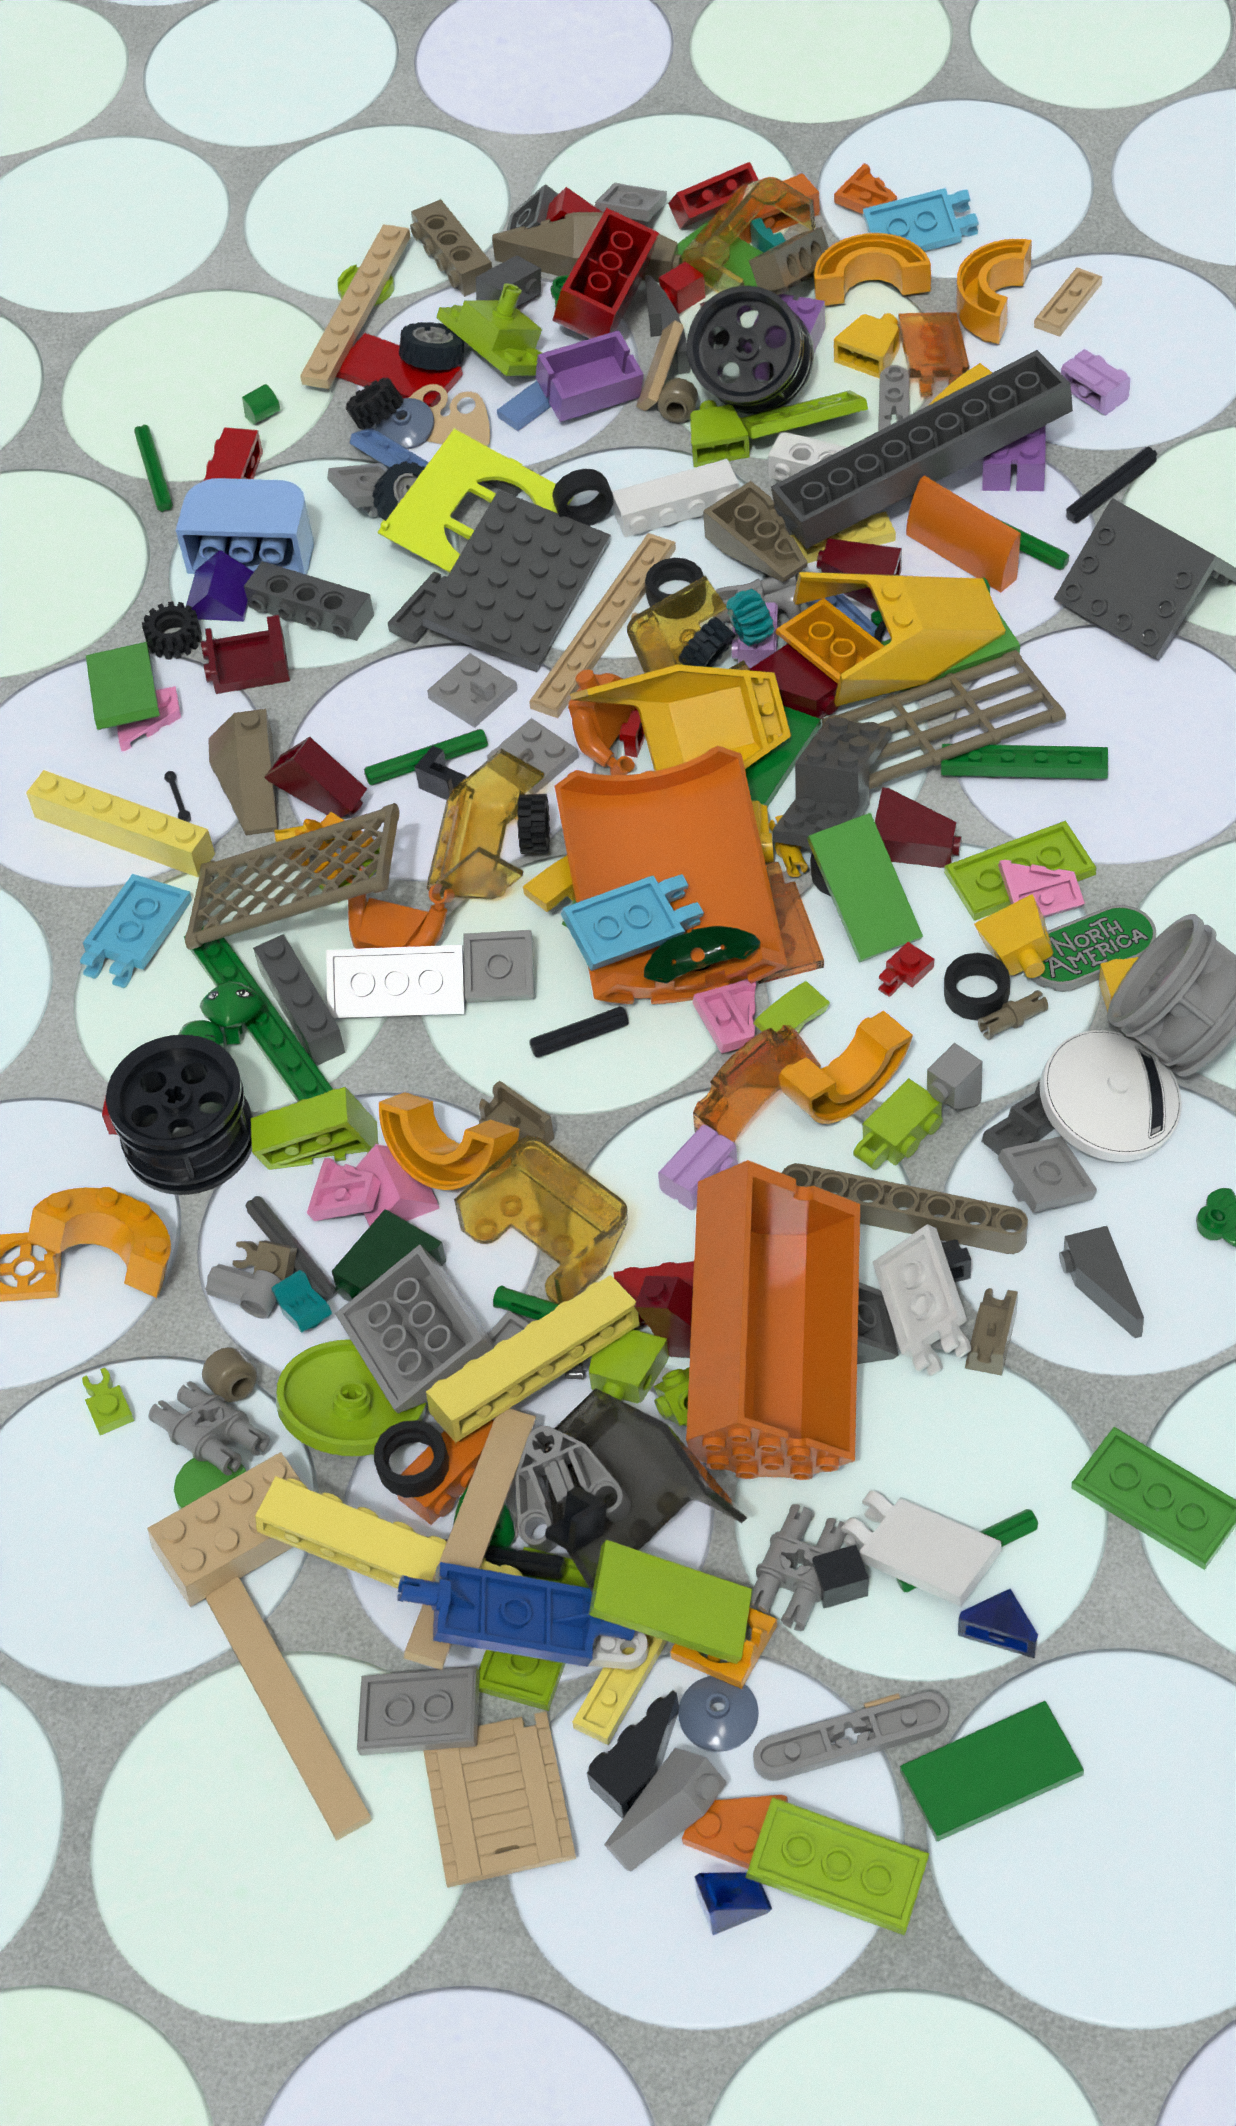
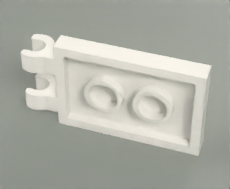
M927 1224L872 1263L901 1354L912 1358L913 1365L917 1371L920 1372L926 1368L928 1375L933 1376L943 1369V1365L939 1356L931 1348V1344L941 1338V1345L944 1351L949 1353L954 1349L958 1358L970 1352L971 1345L959 1328L960 1325L967 1321L937 1229Z
M873 1490L868 1492L862 1500V1504L869 1507L864 1516L873 1522L880 1523L874 1533L861 1521L849 1517L841 1528L842 1532L848 1534L844 1539V1544L848 1547L857 1545L864 1564L959 1607L963 1606L1002 1552L1001 1541L902 1498H899L896 1504L892 1505L882 1494Z

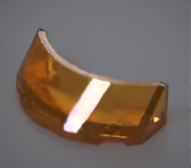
M783 1025L778 1032L769 1028L754 1036L734 1053L710 1081L711 1089L708 1094L697 1102L693 1110L694 1131L696 1132L705 1124L715 1130L718 1135H723L732 1142H735L743 1128L760 1107L781 1089L778 1077L787 1065L795 1064L807 1057L816 1066L821 1068L820 1063L798 1032L790 1025Z

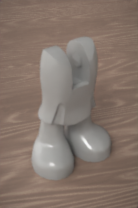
M796 575L785 582L774 577L761 581L758 578L748 584L727 586L713 590L710 596L713 605V618L717 617L722 622L731 621L727 614V601L735 596L736 593L752 588L761 595L765 603L775 602L778 605V609L784 610L789 620L801 613L800 604L795 605L793 601L797 584Z

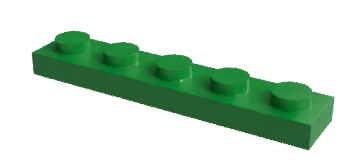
M942 744V748L952 744ZM988 745L952 759L941 761V775L1108 779V747Z

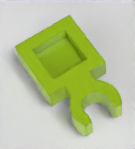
M105 1367L100 1369L103 1380L98 1384L90 1383L87 1375L82 1377L85 1390L91 1396L85 1399V1402L100 1436L135 1421L120 1385L113 1387L112 1378Z

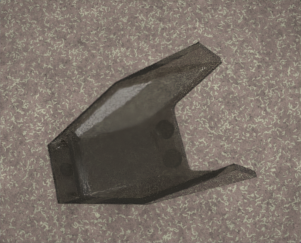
M597 1388L554 1428L586 1444L626 1491L631 1501L630 1511L622 1520L616 1522L605 1520L602 1536L575 1553L567 1550L592 1593L601 1545L605 1540L640 1550L683 1506L692 1500H697L740 1523L747 1519L744 1513L665 1422ZM548 1441L544 1445L547 1448L546 1450H544V1453H548L552 1450V1448L549 1445L554 1444L551 1441ZM572 1463L567 1465L575 1486L582 1488ZM548 1480L553 1522L556 1523L564 1518L566 1501L560 1504L557 1503ZM609 1493L605 1496L603 1501L607 1502L606 1508H611L615 1505L618 1498L617 1493Z

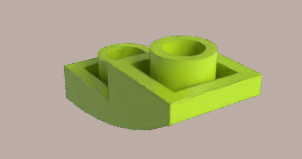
M804 981L770 1005L755 1019L753 1024L779 1046L798 1035L804 1024L825 1013L830 1002L810 983Z

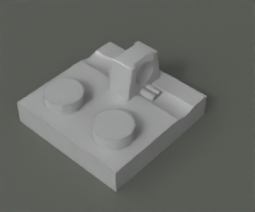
M614 182L595 201V207L603 213L607 207L632 220L648 222L667 202V191Z
M382 463L328 468L327 480L344 498L348 499L354 508L363 507L370 517L378 516V511L376 507L374 508V497L372 495L376 482L388 470Z
M469 653L431 686L427 693L431 701L475 728L518 689L515 680Z
M533 718L529 719L496 749L486 755L490 766L531 794L539 792L579 758L577 748Z
M531 930L463 933L466 1003L534 999L533 937Z
M1062 1136L1005 1148L999 1154V1162L1014 1183L1012 1193L1018 1202L1025 1200L1032 1213L1091 1200L1097 1192V1188Z

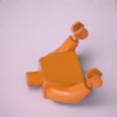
M590 669L583 670L575 677L579 686L576 692L622 680L623 678L611 673L597 675ZM570 700L568 709L572 718L574 735L580 750L601 766L611 767V775H627L635 767L633 760L627 756H621L616 760L613 758L614 753L609 748L620 734L623 722L627 723L632 710L635 711V707L631 705Z
M363 865L359 866V871L365 869L366 867ZM350 875L345 880L352 883L354 877ZM434 884L429 890V898L435 905L430 907L429 912L369 898L367 902L366 894L348 899V924L354 948L435 946L441 939L448 911L445 908V904L453 901L455 898L454 891L446 889L444 897L441 898L440 891L442 885Z

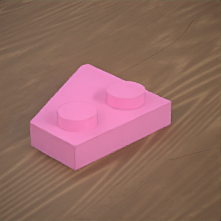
M175 686L156 690L160 716L117 726L119 744L122 751L132 748L130 742L145 734L147 737H150L158 732L161 727L170 725L181 718Z
M1002 860L998 863L1011 904L1033 894L1044 918L1083 907L1085 904L1073 871L1049 870L1044 866L1033 864L1025 866L1011 863L1010 860Z
M747 979L694 994L693 1005L721 1054L753 1045L755 1025L753 1023L756 982L750 983Z
M324 1158L307 1214L313 1221L373 1211L381 1181L373 1173L365 1170L358 1171L355 1167L345 1164L343 1167L337 1165L331 1158Z

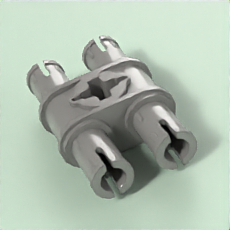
M192 1381L186 1382L189 1388L183 1384L177 1393V1400L191 1410L181 1414L166 1401L159 1400L158 1405L156 1403L153 1404L148 1414L150 1421L168 1432L171 1442L176 1445H182L192 1453L193 1458L198 1461H208L225 1475H231L232 1471L236 1472L242 1461L240 1454L227 1447L229 1444L236 1441L250 1451V1453L258 1456L260 1451L264 1452L270 1443L269 1435L251 1425L247 1414L243 1411H236L226 1404L223 1397L206 1393Z
M792 1504L781 1530L772 1534L769 1540L771 1545L764 1560L756 1568L758 1579L752 1590L750 1608L756 1610L759 1607L760 1612L768 1615L778 1589L784 1588L792 1591L794 1594L785 1613L782 1615L781 1621L789 1628L792 1627L793 1622H796L794 1630L803 1631L814 1604L820 1602L822 1598L821 1586L815 1573L812 1559L814 1556L840 1549L847 1533L841 1531L842 1526L845 1524L844 1522L839 1521L836 1528L834 1527L836 1519L828 1518L816 1546L802 1542L803 1535L814 1515L806 1507H803L800 1514L798 1513L800 1505ZM798 1564H802L797 1568V1570L792 1569L796 1568Z

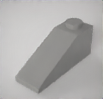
M675 1747L605 1842V1847L626 1870L633 1871L704 1816L727 1784L726 1780L705 1756Z

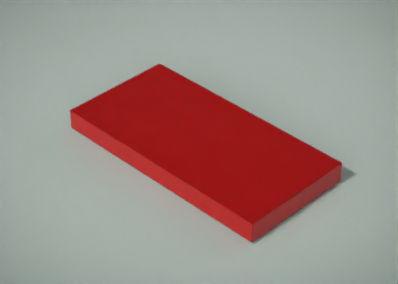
M364 333L350 349L336 375L338 378L363 387L367 384L371 385L375 380L378 382L381 378H389L404 399L409 398L413 393L429 384L442 386L448 393L463 376L462 367L459 366L449 370H426L414 367L400 358V345ZM429 391L423 397V402L429 407H434L441 401V395L437 391Z

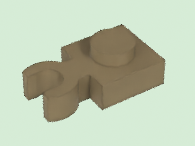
M267 1240L259 1241L258 1246L252 1241L236 1242V1247L245 1249L247 1253L245 1260H233L232 1265L236 1268L254 1267V1273L257 1270L268 1271L281 1280L293 1274L297 1248Z

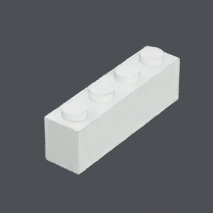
M728 459L614 490L612 491L614 500L613 513L624 538L703 516V510L738 489L739 482Z

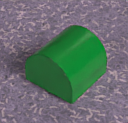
M267 384L242 396L245 418L253 425L280 411L279 401Z

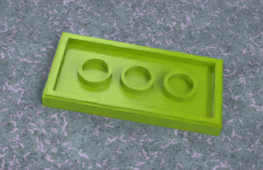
M848 390L742 417L740 420L746 428L749 437L755 439L868 410L866 398Z
M1065 820L945 865L944 873L972 919L976 921L1011 905L998 867V863L1002 860H1010L1011 863L1031 866L1032 864L1044 866L1049 870L1073 871L1077 882L1096 875L1097 867Z
M605 1540L601 1545L588 1615L737 1664L742 1659L752 1589Z
M525 1546L523 1548L524 1551L551 1554ZM563 1557L566 1567L563 1577L560 1579L522 1574V1576L592 1589L595 1582L597 1565ZM485 1650L478 1669L480 1672L479 1692L549 1711L566 1663Z
M772 1797L745 1878L905 1935L929 1853Z

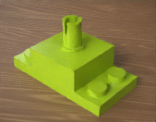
M504 284L499 300H464L462 306L439 307L436 318L504 375H536L538 354H542V352L535 348L542 328L516 308L517 301L522 292L521 289H518L519 287L513 284Z

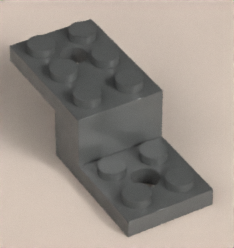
M843 717L828 718L795 762L796 798L774 827L773 842L810 848L807 841L809 835L862 816L869 805V769L891 739V727L879 726L875 722L859 723L848 721Z

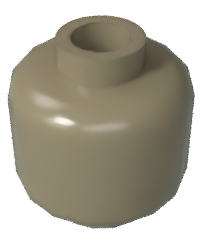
M682 378L671 379L666 382L658 399V409L663 418L673 423H683L689 420L690 413L696 410L698 402L697 389L693 383Z
M232 1347L221 1348L211 1354L204 1363L201 1373L203 1382L215 1395L223 1397L225 1402L228 1403L246 1398L252 1392L257 1379L256 1368L238 1349Z

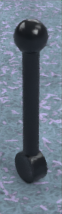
M167 771L164 779L170 784L179 810L178 819L190 822L191 814L188 810H185L175 782L177 775L173 771Z

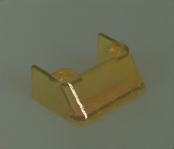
M766 177L743 184L682 253V262L686 261L704 275V283L718 293L731 287L745 286L744 279L723 267L729 260V246L765 205L774 206L808 229L813 230L816 227L813 200L776 177Z
M707 576L698 579L635 615L629 621L627 634L644 673L674 665H683L678 661L679 655L682 653L683 648L688 645V641L695 636V633L701 630L700 623L727 609L726 604ZM744 660L728 668L751 671Z
M501 748L457 785L445 804L428 876L427 890H430L434 884H441L440 896L444 897L446 889H452L456 898L493 900L497 896L501 897L507 888L523 877V870L499 857L506 825L513 819H518L519 795L525 794L541 781L545 773Z

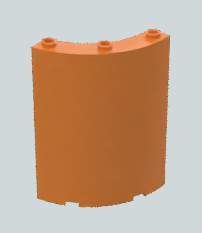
M717 745L708 750V752L685 763L658 771H645L633 775H601L575 770L554 786L576 903L653 875L658 883L665 879L683 874L688 883V888L684 890L685 896L670 902V905L675 911L680 907L698 902L704 912L703 916L699 918L700 924L685 930V933L691 932L692 929L708 926H725L752 933L760 940V947L746 959L731 958L713 963L707 969L700 971L692 970L676 977L667 984L644 977L645 965L660 946L593 971L588 966L594 999L620 1004H633L634 998H650L651 1004L693 1000L694 994L733 984L747 978L750 983H754L787 966L741 753ZM694 948L690 953V957L693 961L700 962L704 959L705 953L701 948Z

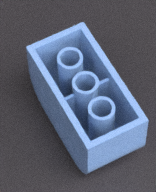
M226 478L202 481L187 492L176 527V534L187 574H195L196 569L219 550H222L252 571H255L263 561L307 575L314 547V539L304 494L292 482L284 480Z

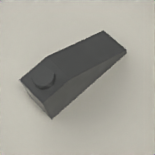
M1108 1226L1065 1236L1064 1249L1062 1252H1059L1063 1272L1065 1274L1070 1273L1074 1285L1132 1337H1142L1144 1316Z

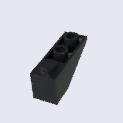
M674 1690L665 1698L659 1697L654 1700L648 1707L646 1716L636 1726L631 1724L626 1727L618 1737L617 1744L608 1753L602 1752L597 1755L589 1765L587 1777L590 1789L622 1819L662 1766L679 1710L678 1696Z

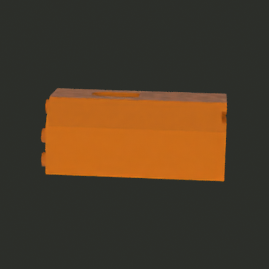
M749 1160L698 1181L686 1442L691 1459L706 1463V1467L709 1469L735 1472V1476L741 1479L781 1477L795 1480H809L813 1478L814 1474L834 1472L839 1470V1466L855 1461L860 1248L859 1203L816 1186H797L795 1178Z

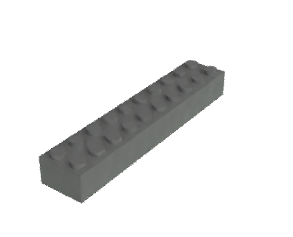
M1035 350L771 486L775 510L779 517L782 516L785 525L807 549L915 493L920 478L924 475L937 482L1072 412L1071 383L1038 350Z

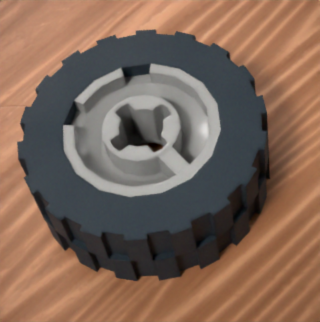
M434 322L411 323L408 326H404L403 330L401 329L399 356L407 364L417 368L449 370L458 367L459 364L461 365L465 341L444 324Z
M407 461L400 464L396 463L379 478L374 486L375 490L372 495L374 497V508L376 507L379 517L383 520L388 519L424 470V466L421 467L418 463L414 462L407 463Z

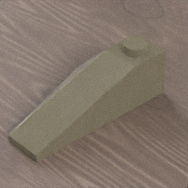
M573 212L566 214L565 219L554 222L547 219L541 221L539 226L531 228L522 226L493 234L492 243L495 261L505 262L517 255L540 267L541 272L556 276H569L603 212Z
M752 481L747 482L703 510L705 538L724 554L782 582L808 567L807 561L795 539L789 535L782 516L779 517L776 512L773 500Z
M266 709L233 713L208 738L210 767L214 774H216L245 835L274 832V829L278 830L276 787L264 778L274 765L273 736Z

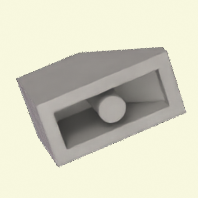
M954 1042L927 1069V1090L934 1099L939 1102H945L954 1109L978 1106L981 1103L983 1061Z

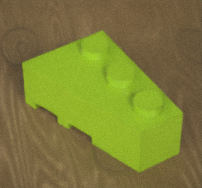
M346 1087L332 1089L327 1093L303 1099L297 1103L276 1110H270L251 1118L252 1153L268 1170L313 1165L314 1158L334 1156L335 1162L346 1160V1154L367 1152L368 1154L374 1145L378 1144L377 1121Z

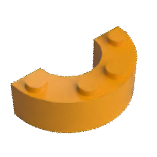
M886 233L854 235L836 242L825 250L818 259L814 270L815 299L825 301V306L844 303L845 294L857 283L867 280L889 282L896 286L902 295L930 292L931 263L927 254L918 245L903 237Z
M1004 239L983 245L970 253L958 269L956 289L958 317L971 333L984 342L1000 343L1007 326L1008 297L997 294L995 291L1008 286L1024 285L1031 268L1032 240Z
M883 1010L875 1016L865 1018L860 1022L855 1036L848 1047L839 1057L833 1059L828 1066L820 1069L807 1057L795 1064L787 1065L778 1077L781 1090L816 1122L831 1124L841 1121L856 1113L885 1087L906 1056L913 1034Z
M404 1092L379 1101L381 1130L391 1154L402 1169L412 1178L431 1188L454 1190L491 1176L509 1161L517 1145L520 1129L491 1119L465 1129L462 1142L459 1144L448 1138L440 1129L434 1115L433 1101Z
M111 1187L73 1188L50 1194L33 1208L27 1240L58 1254L68 1247L78 1244H96L109 1248L117 1253L126 1264L127 1272L124 1284L157 1298L162 1289L171 1250L168 1230L163 1221L151 1210L148 1204L117 1192Z

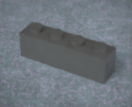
M282 934L253 947L262 977L303 1048L315 1065L318 1066L346 1053L337 1023L285 935Z

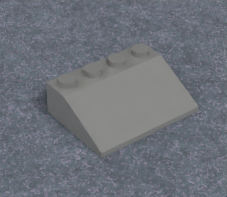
M418 1245L335 1313L397 1413L427 1402L426 1391L437 1381L448 1378L462 1369L470 1360L478 1359L495 1347L442 1265L421 1245Z

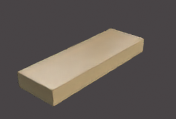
M1076 267L1034 319V328L1060 337L1102 285L1103 276Z
M675 320L662 331L636 405L637 408L643 411L648 410L658 402L659 395L664 386L684 328L683 324Z

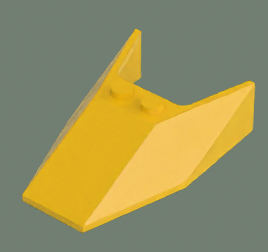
M799 572L793 598L794 604L798 605L869 587L891 637L889 644L840 675L835 695L836 706L926 684L1004 635L1006 631L983 578Z
M674 665L570 694L571 700L634 706L640 715L654 771L690 761L717 745L741 753L744 768L746 769L791 737L777 680L773 672Z

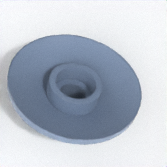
M404 398L401 407L397 408L394 414H390L387 420L383 419L380 424L376 425V431L404 448L412 449L422 444L430 436L434 428V416L429 406L423 401L414 398Z
M707 1676L693 1683L683 1694L678 1710L679 1722L685 1736L699 1748L712 1752L729 1751L745 1743L753 1734L758 1722V1705L754 1694L747 1685L744 1684L743 1688L740 1689L713 1676ZM715 1703L725 1705V1708L720 1712L710 1709Z

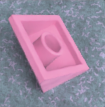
M375 1144L355 1167L358 1171L365 1170L373 1173L381 1181L373 1211L363 1212L369 1227L384 1209L405 1221L439 1209L431 1187L418 1182L405 1172L391 1154L388 1146Z

